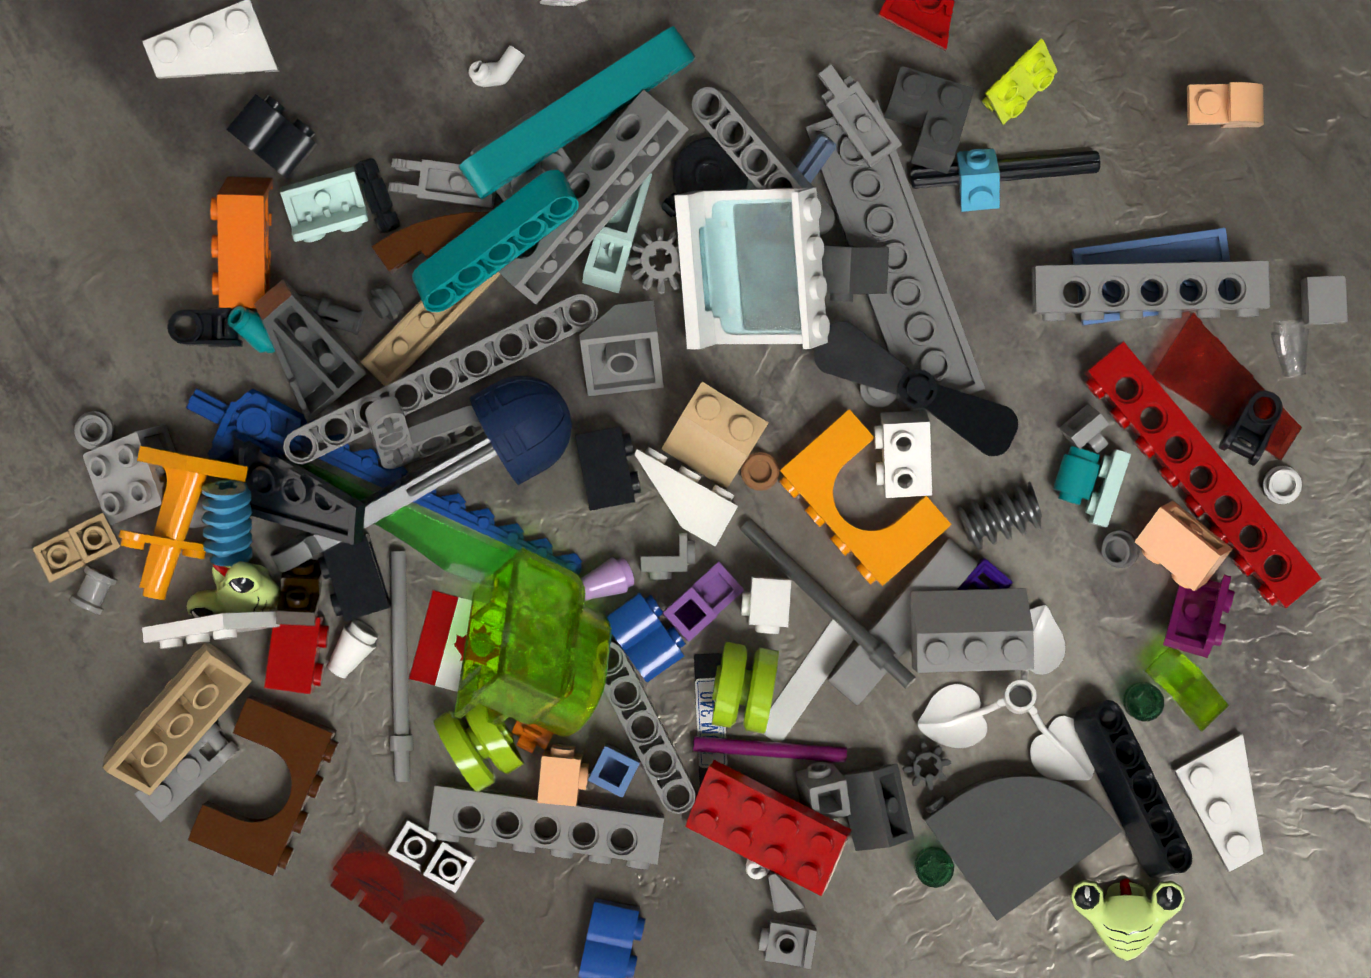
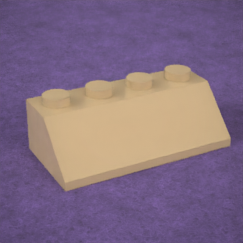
M209 642L204 643L192 655L191 659L179 673L166 684L155 700L141 712L139 718L123 736L116 740L114 746L104 756L103 769L150 796L252 680L225 652Z

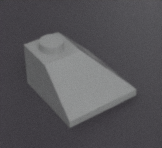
M654 300L615 305L579 335L588 396L664 388Z

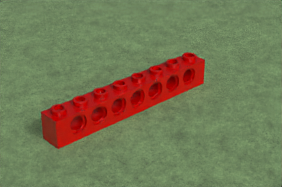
M1124 341L1118 343L1084 371L1085 375L1089 378L1085 382L1088 389L1098 400L1105 397L1114 408L1109 412L1113 419L1122 429H1126L1129 426L1138 437L1134 441L1138 449L1146 458L1150 459L1154 456L1163 468L1159 470V473L1173 489L1178 485L1186 494L1187 498L1183 502L1197 518L1203 515L1212 526L1209 530L1232 548V551L1236 554V557L1232 559L1246 577L1252 574L1261 584L1257 590L1270 606H1274L1277 603L1279 607L1287 608L1322 579ZM1121 378L1131 380L1135 387L1133 396L1128 400L1120 398L1116 393V384ZM1147 407L1155 409L1159 415V423L1154 429L1145 428L1140 420L1142 411ZM1171 437L1179 438L1184 446L1182 455L1177 459L1169 457L1165 451L1166 442ZM1197 466L1203 467L1208 473V481L1200 489L1194 487L1190 481V473ZM1221 496L1228 497L1233 504L1231 514L1225 518L1218 516L1215 511V502ZM1247 525L1252 526L1257 532V540L1251 547H1245L1239 539L1240 531ZM1271 555L1279 557L1282 563L1281 571L1274 577H1270L1264 569V563Z

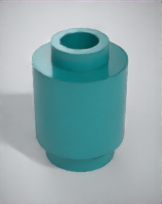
M1070 446L1068 455L1064 454L1053 486L1054 490L1060 492L1058 499L1080 505L1082 499L1090 501L1101 465L1097 464L1100 455Z

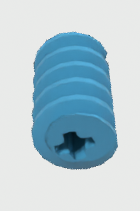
M220 480L206 483L202 486V494L208 497L202 501V508L208 511L203 514V522L209 526L203 529V536L209 540L203 543L204 551L213 554L209 559L214 565L232 566L239 561L248 562L252 557V547L250 546L252 543V534L250 532L252 520L249 518L252 514L251 505L249 504L251 501V491L241 481Z

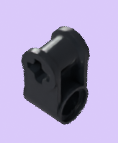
M234 308L180 310L175 312L168 320L167 329L170 337L181 345L219 348L243 347V341L239 339V334L228 325L229 314ZM186 317L193 318L197 326L195 334L190 338H181L176 329L178 322ZM225 319H226V336H224V320H225Z
M1257 390L1248 394L1236 417L1224 433L1219 449L1223 451L1229 449L1247 458L1248 464L1255 466L1264 453L1270 435L1281 417L1283 405L1279 396L1266 390ZM1260 397H1266L1272 404L1271 413L1263 419L1258 418L1253 410L1255 401ZM1238 437L1250 443L1251 447L1238 441Z

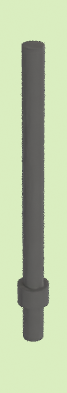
M752 519L748 520L741 527L740 530L871 655L869 658L871 662L880 670L885 669L905 689L914 682L916 677L895 658L897 653L886 643L881 644Z

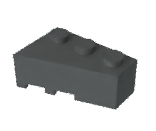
M284 279L254 303L307 423L312 421L366 374L358 357Z

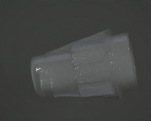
M1290 319L1273 323L1274 332L1270 334L1281 369L1283 370V376L1295 377L1305 375L1309 328H1305L1303 319Z

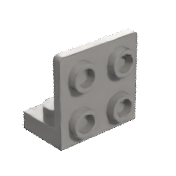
M166 424L134 432L83 454V459L101 509L109 525L117 524L161 506L167 485L166 472L162 466L137 461L140 446L176 452Z

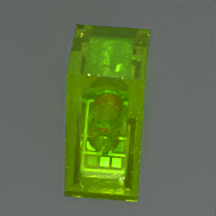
M1169 647L1164 653L1157 656L1153 663L1145 670L1158 688L1201 732L1229 706L1202 671L1178 649Z

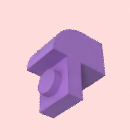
M717 562L669 605L662 614L689 642L737 598L744 589L723 565Z

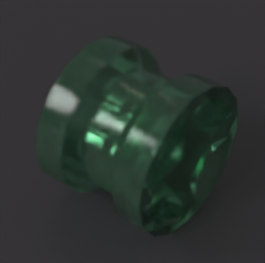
M1136 682L1130 685L1125 690L1122 698L1125 711L1132 718L1142 722L1156 719L1162 713L1165 706L1162 692L1156 686L1146 682Z
M930 846L922 849L917 854L914 860V870L923 884L928 887L938 888L946 885L951 880L954 874V864L945 850Z

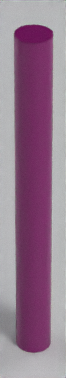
M694 736L693 751L841 763H846L847 759L846 747Z

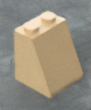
M701 382L664 443L662 450L719 486L727 489L767 427L768 422L704 382Z

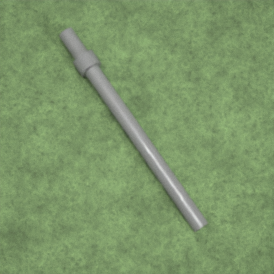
M390 551L394 735H390V751H394L395 782L410 781L409 751H413V735H409L406 551Z

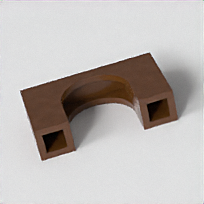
M251 695L246 699L233 734L273 750L285 761L292 781L289 799L280 812L261 819L245 817L207 801L202 804L188 841L274 876L278 872L279 867L286 870L294 852V848L289 846L294 832L301 834L309 816V813L304 811V807L309 797L316 798L324 780V777L318 775L324 761L331 763L339 742L333 740L336 730Z

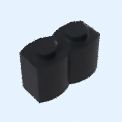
M255 94L226 130L289 181L317 147V144L311 140L315 132L298 118L293 124L284 118L281 114L285 108L267 94L264 99H261Z

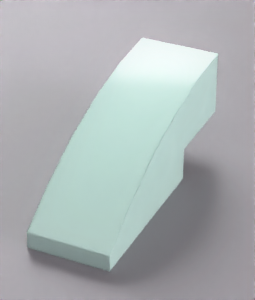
M651 173L593 239L582 283L619 293L652 178Z

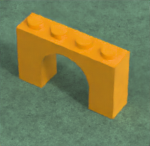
M848 409L779 470L784 476L779 483L793 498L799 494L810 505L804 511L819 527L824 523L827 524L835 533L830 540L844 556L851 551L860 562L856 567L857 571L870 585L877 581L883 586L952 524L927 496L921 497L896 521L879 530H861L850 525L842 518L833 498L835 479L841 468L875 438L852 411Z

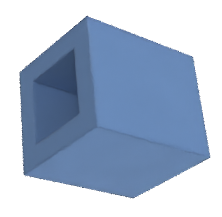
M606 743L589 775L588 781L623 798L640 764V759Z

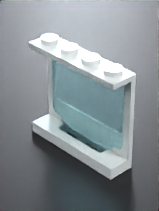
M816 187L701 190L674 195L687 349H702L715 344H803V349H811L828 343L827 336L830 331V322L825 311L827 283L823 277L822 270L824 243L820 237L819 218L821 215V204L817 198Z

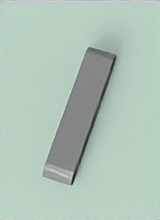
M704 87L695 93L692 99L693 113L758 189L783 188V185L788 180L791 182L792 188L813 187L731 92ZM718 97L719 109L713 115L710 105L712 100ZM741 124L744 134L737 143L734 138V132L737 126ZM765 152L768 157V163L765 169L761 171L758 167V160L760 155ZM817 192V198L821 204L819 230L820 236L831 230L835 218L831 207ZM792 202L770 203L794 230Z
M947 538L868 632L881 644L886 643L897 653L895 658L898 660L911 644L910 591L957 590L971 574L978 562L954 541ZM859 644L852 649L827 680L856 706L864 700L887 673L885 669L880 670L869 660L871 655Z
M601 641L591 653V664L664 807L672 813L681 814L687 812L695 802V789L627 654L616 641ZM605 647H611L619 654L618 664L610 669L602 667L597 660L598 652ZM624 681L632 683L637 690L635 699L627 703L619 701L615 696L616 686ZM647 716L653 721L655 727L649 736L642 737L633 731L632 723L637 717ZM662 750L669 753L672 759L669 768L659 771L651 766L649 759L655 751ZM682 785L687 788L689 798L684 804L676 805L669 801L667 792L672 786Z

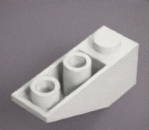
M647 447L645 453L637 449L635 452L636 458L680 526L716 546L738 507L732 503L735 495L717 485H714L710 491L698 484L701 476L682 465L678 472L664 465L668 458L650 447Z

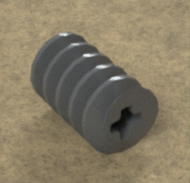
M1030 481L1028 482L1027 494L1018 485L1014 486L1013 499L1005 491L999 492L998 504L989 495L985 496L984 509H981L975 501L969 503V514L961 506H957L967 540L972 542L978 550L983 549V537H987L993 545H996L997 532L1000 531L1007 540H1011L1012 527H1016L1022 535H1025L1027 522L1029 521L1037 530L1041 529L1042 514Z

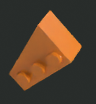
M227 177L217 193V197L211 198V220H217L218 235H212L211 241L212 258H218V272H213L212 294L219 295V308L242 306L244 308L256 309L254 303L270 290L271 250H269V226H272V214L269 213L268 192L273 190V178Z

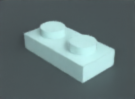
M1114 449L1111 451L1110 456L1104 454L1098 477L1102 478L1098 493L1092 491L1090 501L1088 500L1085 513L1090 514L1088 523L1108 527L1131 457L1130 453Z

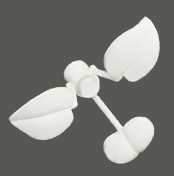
M1046 605L1030 609L1034 635V669L1030 671L1037 675H1045L1059 667L1065 655L1063 634L1053 619L1049 608ZM1021 670L1020 680L1012 682L1007 687L1004 698L983 708H980L979 695L970 687L962 684L948 685L931 698L924 713L918 720V728L934 742L952 748H967L979 743L986 736L987 723L982 715L1004 706L1016 714L1028 712L1038 729L1043 733L1033 740L1030 747L1031 762L1040 774L1058 781H1087L1092 778L1094 773V767L1076 733L1073 718L1059 716L1052 721L1049 728L1044 725L1037 713V709L1033 706L1037 695L1034 686L1028 682L1029 670Z

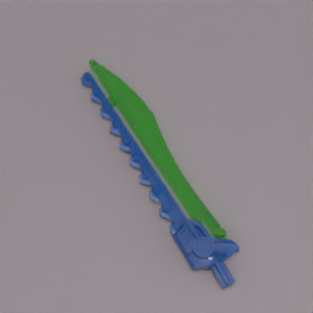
M196 388L186 409L219 425L212 441V448L207 454L210 458L225 461L233 457L234 436L243 433L284 456L283 446L287 435L308 424L302 413L253 388L238 401L231 402L230 405ZM337 434L327 437L332 441H340L345 438V435ZM303 435L294 437L290 442L291 453L303 451L310 455L313 447L311 440ZM349 443L318 458L381 488L408 473L404 466L394 469L378 466L379 457L373 449L351 452L349 451ZM310 462L297 464L359 501L375 493ZM435 489L413 502L510 546L508 553L406 506L374 523L416 549L444 571L467 580L523 594L579 598L573 582L522 560L524 553L569 574L578 576L582 569V561L576 553L553 556V546L547 538L524 541V531L518 523L495 526V516L488 508L470 512L466 511V501L459 493L439 497Z

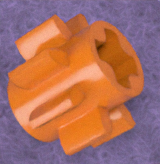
M538 703L534 711L524 707L511 732L520 737L516 746L530 753H533L536 746L546 750L559 725L550 720L553 711Z

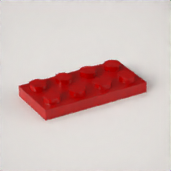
M713 760L707 769L685 825L690 830L819 896H822L826 891L852 830L716 760Z

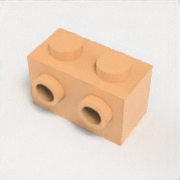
M1175 501L1161 506L1135 540V543L1142 548V553L1148 560L1156 564H1162L1172 573L1171 577L1176 583L1184 588H1191L1193 591L1209 581L1232 551L1230 546Z
M553 744L551 751H544L541 759L537 803L566 806L577 805L579 789L586 790L588 784L589 764L582 763L583 754L575 753V746Z

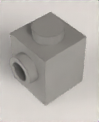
M813 763L807 769L796 771L801 804L830 819L851 815L846 779L833 763Z

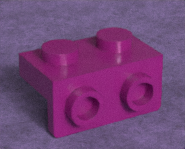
M1224 574L1220 583L1209 580L1195 591L1178 585L1163 642L1164 646L1208 658L1213 645L1221 646L1226 630V624L1220 623L1222 612L1229 613L1235 591L1229 590L1231 576Z

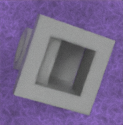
M770 919L769 929L761 928L758 950L765 951V961L811 969L817 934L816 926ZM785 938H790L794 941V947L790 951H783L779 946L780 942Z

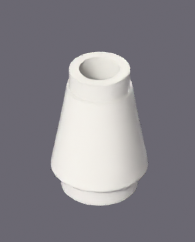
M353 619L350 625H344L327 668L335 675L346 678L376 648L375 641L379 637L376 631L356 619Z

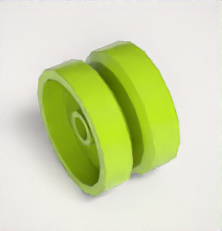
M725 641L721 665H717L712 700H715L712 725L731 728L736 723L739 705L745 706L743 717L745 730L765 734L774 692L779 650L759 647L754 654L752 668L748 670L745 669L747 660L745 645Z
M478 692L463 702V713L470 725L469 727L459 714L451 710L433 720L434 726L451 758L476 792L482 791L495 782V774L487 758H490L494 765L506 774L524 765L522 756L505 722L484 695Z

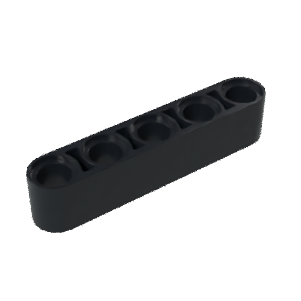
M1111 700L1080 708L1074 716L1076 733L1144 871L1155 879L1186 872L1192 864L1191 849L1119 704Z

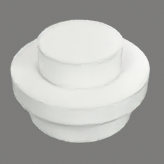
M1276 466L1266 473L1262 486L1269 500L1277 504H1287L1299 496L1302 481L1299 474L1293 468Z

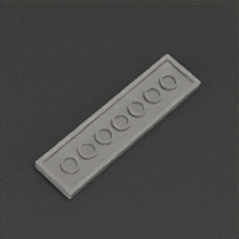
M878 100L874 101L873 104L884 118ZM834 117L805 127L810 144L819 134L828 136L836 144V149L821 168V173L848 245L856 247H889L887 294H867L888 352L910 370L921 369L929 372L935 378L938 385L966 394H972L985 389L897 151H893L869 168ZM920 408V409H910V411H923V410H925L924 408Z

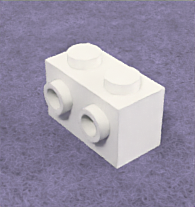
M927 411L881 413V425L874 426L875 449H882V462H875L876 485H883L886 498L931 496L930 420Z
M751 576L750 592H742L741 614L742 616H748L749 625H755L756 632L779 634L780 627H788L791 580L789 578Z

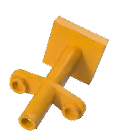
M140 446L137 461L162 466L167 476V485L154 534L120 529L118 537L122 538L120 545L124 547L144 550L145 543H151L139 585L140 588H144L142 596L159 600L166 599L167 590L181 550L183 556L205 559L206 551L203 549V543L185 540L206 477L209 475L245 482L247 466Z

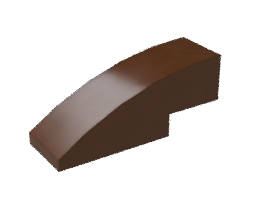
M464 212L418 222L392 233L371 247L387 270L393 274L422 253L427 259L489 212Z

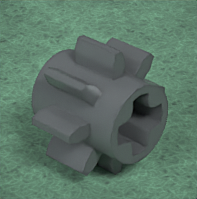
M922 741L920 743L921 751L916 754L909 750L906 751L912 761L911 765L903 767V771L915 773L911 783L914 787L923 780L926 781L928 788L933 790V781L938 777L943 781H947V777L942 773L943 766L950 765L951 761L949 759L940 760L938 757L942 751L940 745L936 746L933 751L927 750V745ZM931 756L934 757L932 763L936 767L933 773L926 771L923 775L919 774L921 767L918 765V761L921 758L928 760Z

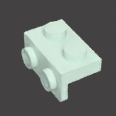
M354 167L280 187V194L291 224L294 242L301 240L304 242H314L322 239L326 233L341 230L342 232L353 231L361 227L362 223L368 221L367 206Z

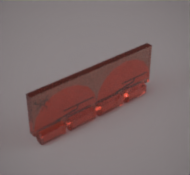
M362 832L357 834L333 868V870L339 873L330 885L333 889L350 901L355 898L360 889L364 891L366 895L358 907L382 924L391 912L396 914L397 918L389 929L413 946H415L422 934L429 939L420 951L441 966H443L450 955H453L455 958L459 957L484 922L483 919L404 862L390 855L387 850Z

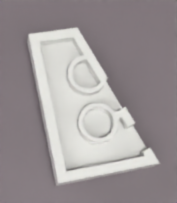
M251 0L241 1L142 41L156 77L159 79L229 73L245 74L246 72L262 71L279 72Z
M276 611L221 613L142 627L144 643L160 642V649L183 647V640H186L187 644L210 642V636H213L214 640L237 638V632L280 627V624H276Z
M1240 733L1173 769L1227 871L1230 872L1263 854L1243 734Z

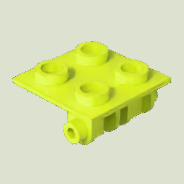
M1040 39L1030 50H1027L1014 63L1015 65L1011 66L1009 71L1001 76L1000 80H997L984 92L986 97L981 102L991 112L995 110L1003 125L1010 118L1019 116L1026 108L1027 102L1038 91L1045 90L1052 83L1055 74L1058 72L1043 39Z

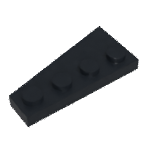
M246 434L234 436L232 463L248 467L246 480L243 483L251 491V501L249 504L251 505L252 514L250 516L351 545L363 542L364 503Z

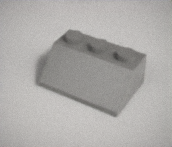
M1026 588L910 591L912 669L917 673L1034 669V635Z

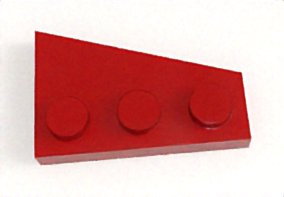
M886 0L878 17L946 52L954 0Z

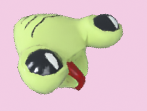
M239 561L232 566L213 564L212 574L217 590L196 592L189 598L186 606L188 614L192 615L193 618L221 613L268 612L277 608L281 590L270 577L268 569L261 565Z
M1125 878L1119 883L1109 886L1105 899L1103 898V890L1096 881L1083 880L1074 885L1071 900L1074 909L1093 924L1106 946L1117 957L1128 961L1138 957L1154 940L1162 925L1182 909L1185 895L1180 885L1173 881H1166L1158 884L1153 890L1152 899L1150 900L1144 887L1132 883L1131 880Z

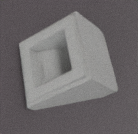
M770 870L768 879L774 911L780 913L804 908L801 899L780 875Z

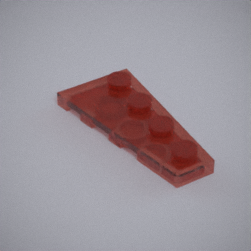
M1193 312L1152 373V376L1159 384L1228 427L1236 417L1248 394L1265 389L1253 378V375L1245 366L1235 359L1226 349L1227 347L1202 324L1203 322ZM1260 397L1255 401L1253 406L1255 415L1263 419L1271 413L1272 404L1269 399ZM1284 408L1265 449V452L1278 460H1282L1302 429Z

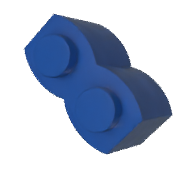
M639 592L603 617L602 620L644 680L649 682L684 657L681 648L686 643L674 626L667 630L658 617L662 615L663 610L653 596L649 595L644 598L641 592Z
M595 898L578 977L633 978L638 956L631 955L633 940L641 941L646 918L638 917L640 907Z

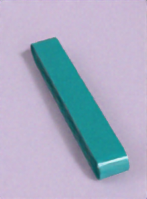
M672 26L467 158L458 167L479 198L483 199L632 103L643 89L648 92L693 62L696 57L675 26Z

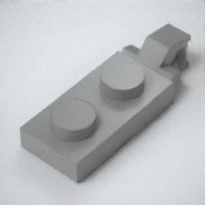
M832 64L818 73L817 76L828 90L821 96L826 103L825 106L869 168L902 145L858 81L855 83L851 76L842 80Z

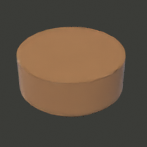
M763 452L754 453L748 456L743 463L741 476L749 488L757 491L767 490L777 482L779 466L771 455Z

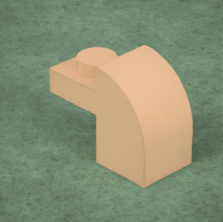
M1248 82L1188 85L1187 125H1221V128L1260 127L1264 125L1263 85Z

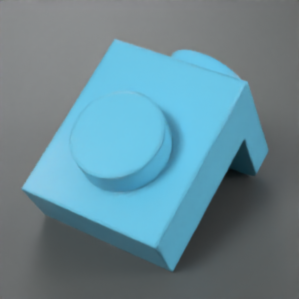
M973 149L971 151L958 152L957 163L959 168L961 212L1000 208V171L995 150Z

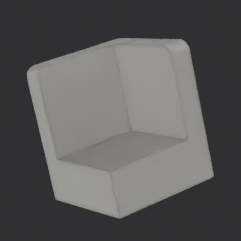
M1345 276L1306 277L1301 279L1302 325L1341 324L1348 322Z

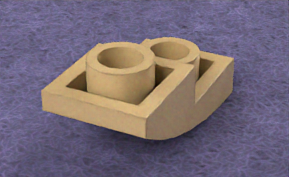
M101 513L68 529L67 532L32 548L50 584L120 548V545L104 514Z

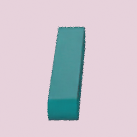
M549 170L540 174L420 264L414 270L412 280L424 307L430 312H441L450 308L571 218L577 212L579 202L564 173L559 170Z

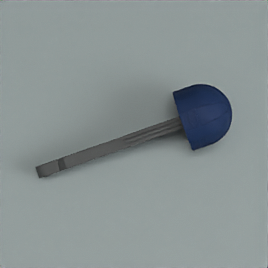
M530 376L508 377L472 395L469 399L484 432L360 500V502L365 504L364 529L496 455L499 456L503 465L518 485L547 470L561 458L570 440L572 423L565 400L553 386L541 379ZM303 532L271 552L270 556L279 571L285 572L341 541Z

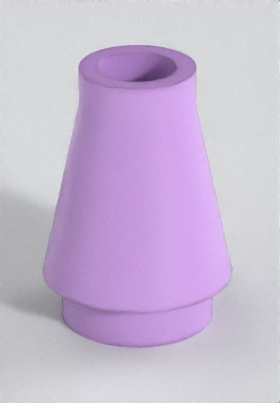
M611 557L584 577L574 581L576 593L582 602L594 598L623 594L627 592L629 587L634 585L632 570L623 557L619 559Z

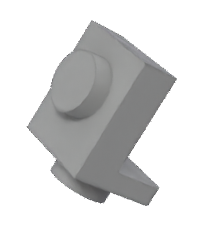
M679 533L680 556H641V572H649V579H672V572H687V564H695V541H687V533Z

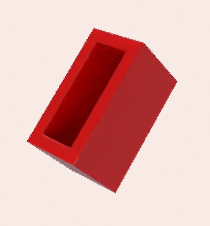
M317 615L315 626L280 624V627L272 628L264 688L312 694L315 686L321 687L324 664L318 663L320 648H327L330 626L323 625L325 616Z

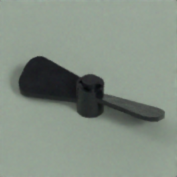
M838 321L831 324L827 336L828 343L815 348L814 360L822 372L894 394L899 402L909 409L924 408L987 456L994 457L1004 454L1009 449L1017 433L1018 419L1014 411L1009 407L938 385L935 378L929 372L921 369L910 370L849 322Z

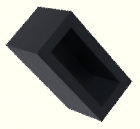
M621 426L575 435L589 510L636 502L634 494L641 493L638 472H630L627 457L634 455L630 433L622 434Z
M369 534L363 535V542L351 545L340 542L323 551L324 556L319 557L318 561L324 579L331 578L335 593L330 594V599L336 616L343 615L344 621L347 622L391 607V601Z

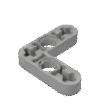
M385 397L370 404L365 411L376 452L382 466L387 469L404 466L464 443L484 432L472 406L462 407L410 428L407 426L404 413L396 398Z

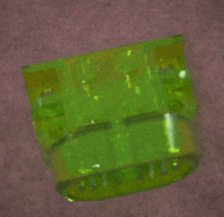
M522 547L473 590L454 716L461 719L480 703L487 706V722L496 726L511 717L519 722L529 725L534 724L558 736L565 737L576 733L586 724L595 711L605 687L612 629L606 615L584 605L585 586L577 574ZM503 591H507L509 593L508 599H506V597L504 596Z

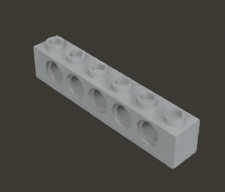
M643 89L567 177L579 202L577 212L498 272L517 290L537 304L689 129Z
M1269 261L1042 265L1032 268L1033 314H1042V321H1065L1066 314L1081 313V320L1085 321L1104 320V313H1120V320L1143 319V312H1158V319L1182 318V311H1197V318L1221 317L1220 310H1236V317H1259V310L1270 308ZM1223 279L1232 281L1236 286L1237 293L1232 301L1223 299L1219 294V284ZM1184 280L1194 282L1198 288V296L1192 302L1186 301L1180 295V285ZM1145 281H1152L1159 287V298L1155 302H1148L1141 295V286ZM1106 282H1114L1120 287L1121 297L1117 303L1107 302L1103 298L1102 288ZM1067 283H1076L1081 287L1083 296L1078 304H1071L1065 300L1063 289Z
M438 782L434 786L428 832L437 833L436 839L459 842V836L475 838V845L484 847H497V842L513 844L512 850L526 853H535L536 847L551 849V856L561 858H573L574 853L588 854V861L611 864L612 858L627 860L626 866L637 869H649L650 863L658 864L664 815L585 803H577L576 806L537 803L538 797L487 789L476 792L472 787ZM473 806L478 809L481 820L477 825L467 826L461 821L460 810L463 807ZM507 811L514 813L519 820L518 828L510 832L502 830L498 825V816ZM542 817L552 818L557 824V832L550 837L541 836L536 830V821ZM582 822L591 824L595 829V837L589 842L578 841L573 833V829L577 824ZM618 828H626L631 831L634 840L630 846L620 848L612 842V833Z

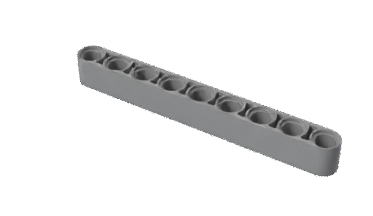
M573 295L310 422L287 435L283 446L285 455L294 463L304 464L370 433L369 425L360 417V408L366 402H375L385 397L395 398V391L398 387L410 385L416 390L417 400L410 407L401 406L404 416L589 327L597 318V304L587 295ZM580 301L588 306L590 313L587 321L578 323L572 320L569 308L573 302ZM540 318H548L554 323L555 333L548 340L539 338L535 333L534 326ZM508 334L516 336L521 344L519 353L512 357L503 354L499 346L502 337ZM477 351L484 355L486 367L481 373H472L466 368L465 357L468 353ZM437 368H444L451 374V384L445 390H437L430 383V374ZM331 419H341L347 425V435L340 441H332L325 434V425ZM296 436H306L312 442V451L305 458H297L290 451V442Z

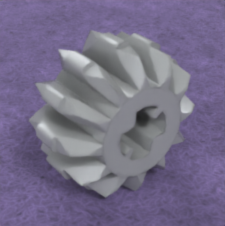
M657 228V241L652 242L647 232L642 233V239L647 246L644 248L637 243H633L631 247L634 252L642 255L641 258L632 257L628 259V265L630 266L642 265L641 269L632 274L633 280H638L647 275L648 278L643 284V289L648 291L655 280L658 281L657 290L659 294H664V281L669 280L674 290L679 289V283L674 277L675 274L681 277L679 245L676 248L673 246L678 238V233L673 231L668 241H663V229ZM657 251L666 252L665 257L667 258L670 255L672 259L671 263L665 264L664 271H656V265L654 264L651 267L649 263L650 259L656 258Z

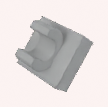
M1089 404L1059 427V430L1066 439L1079 449L1086 444L1097 454L1108 445V442L1100 432L1109 423L1099 411Z

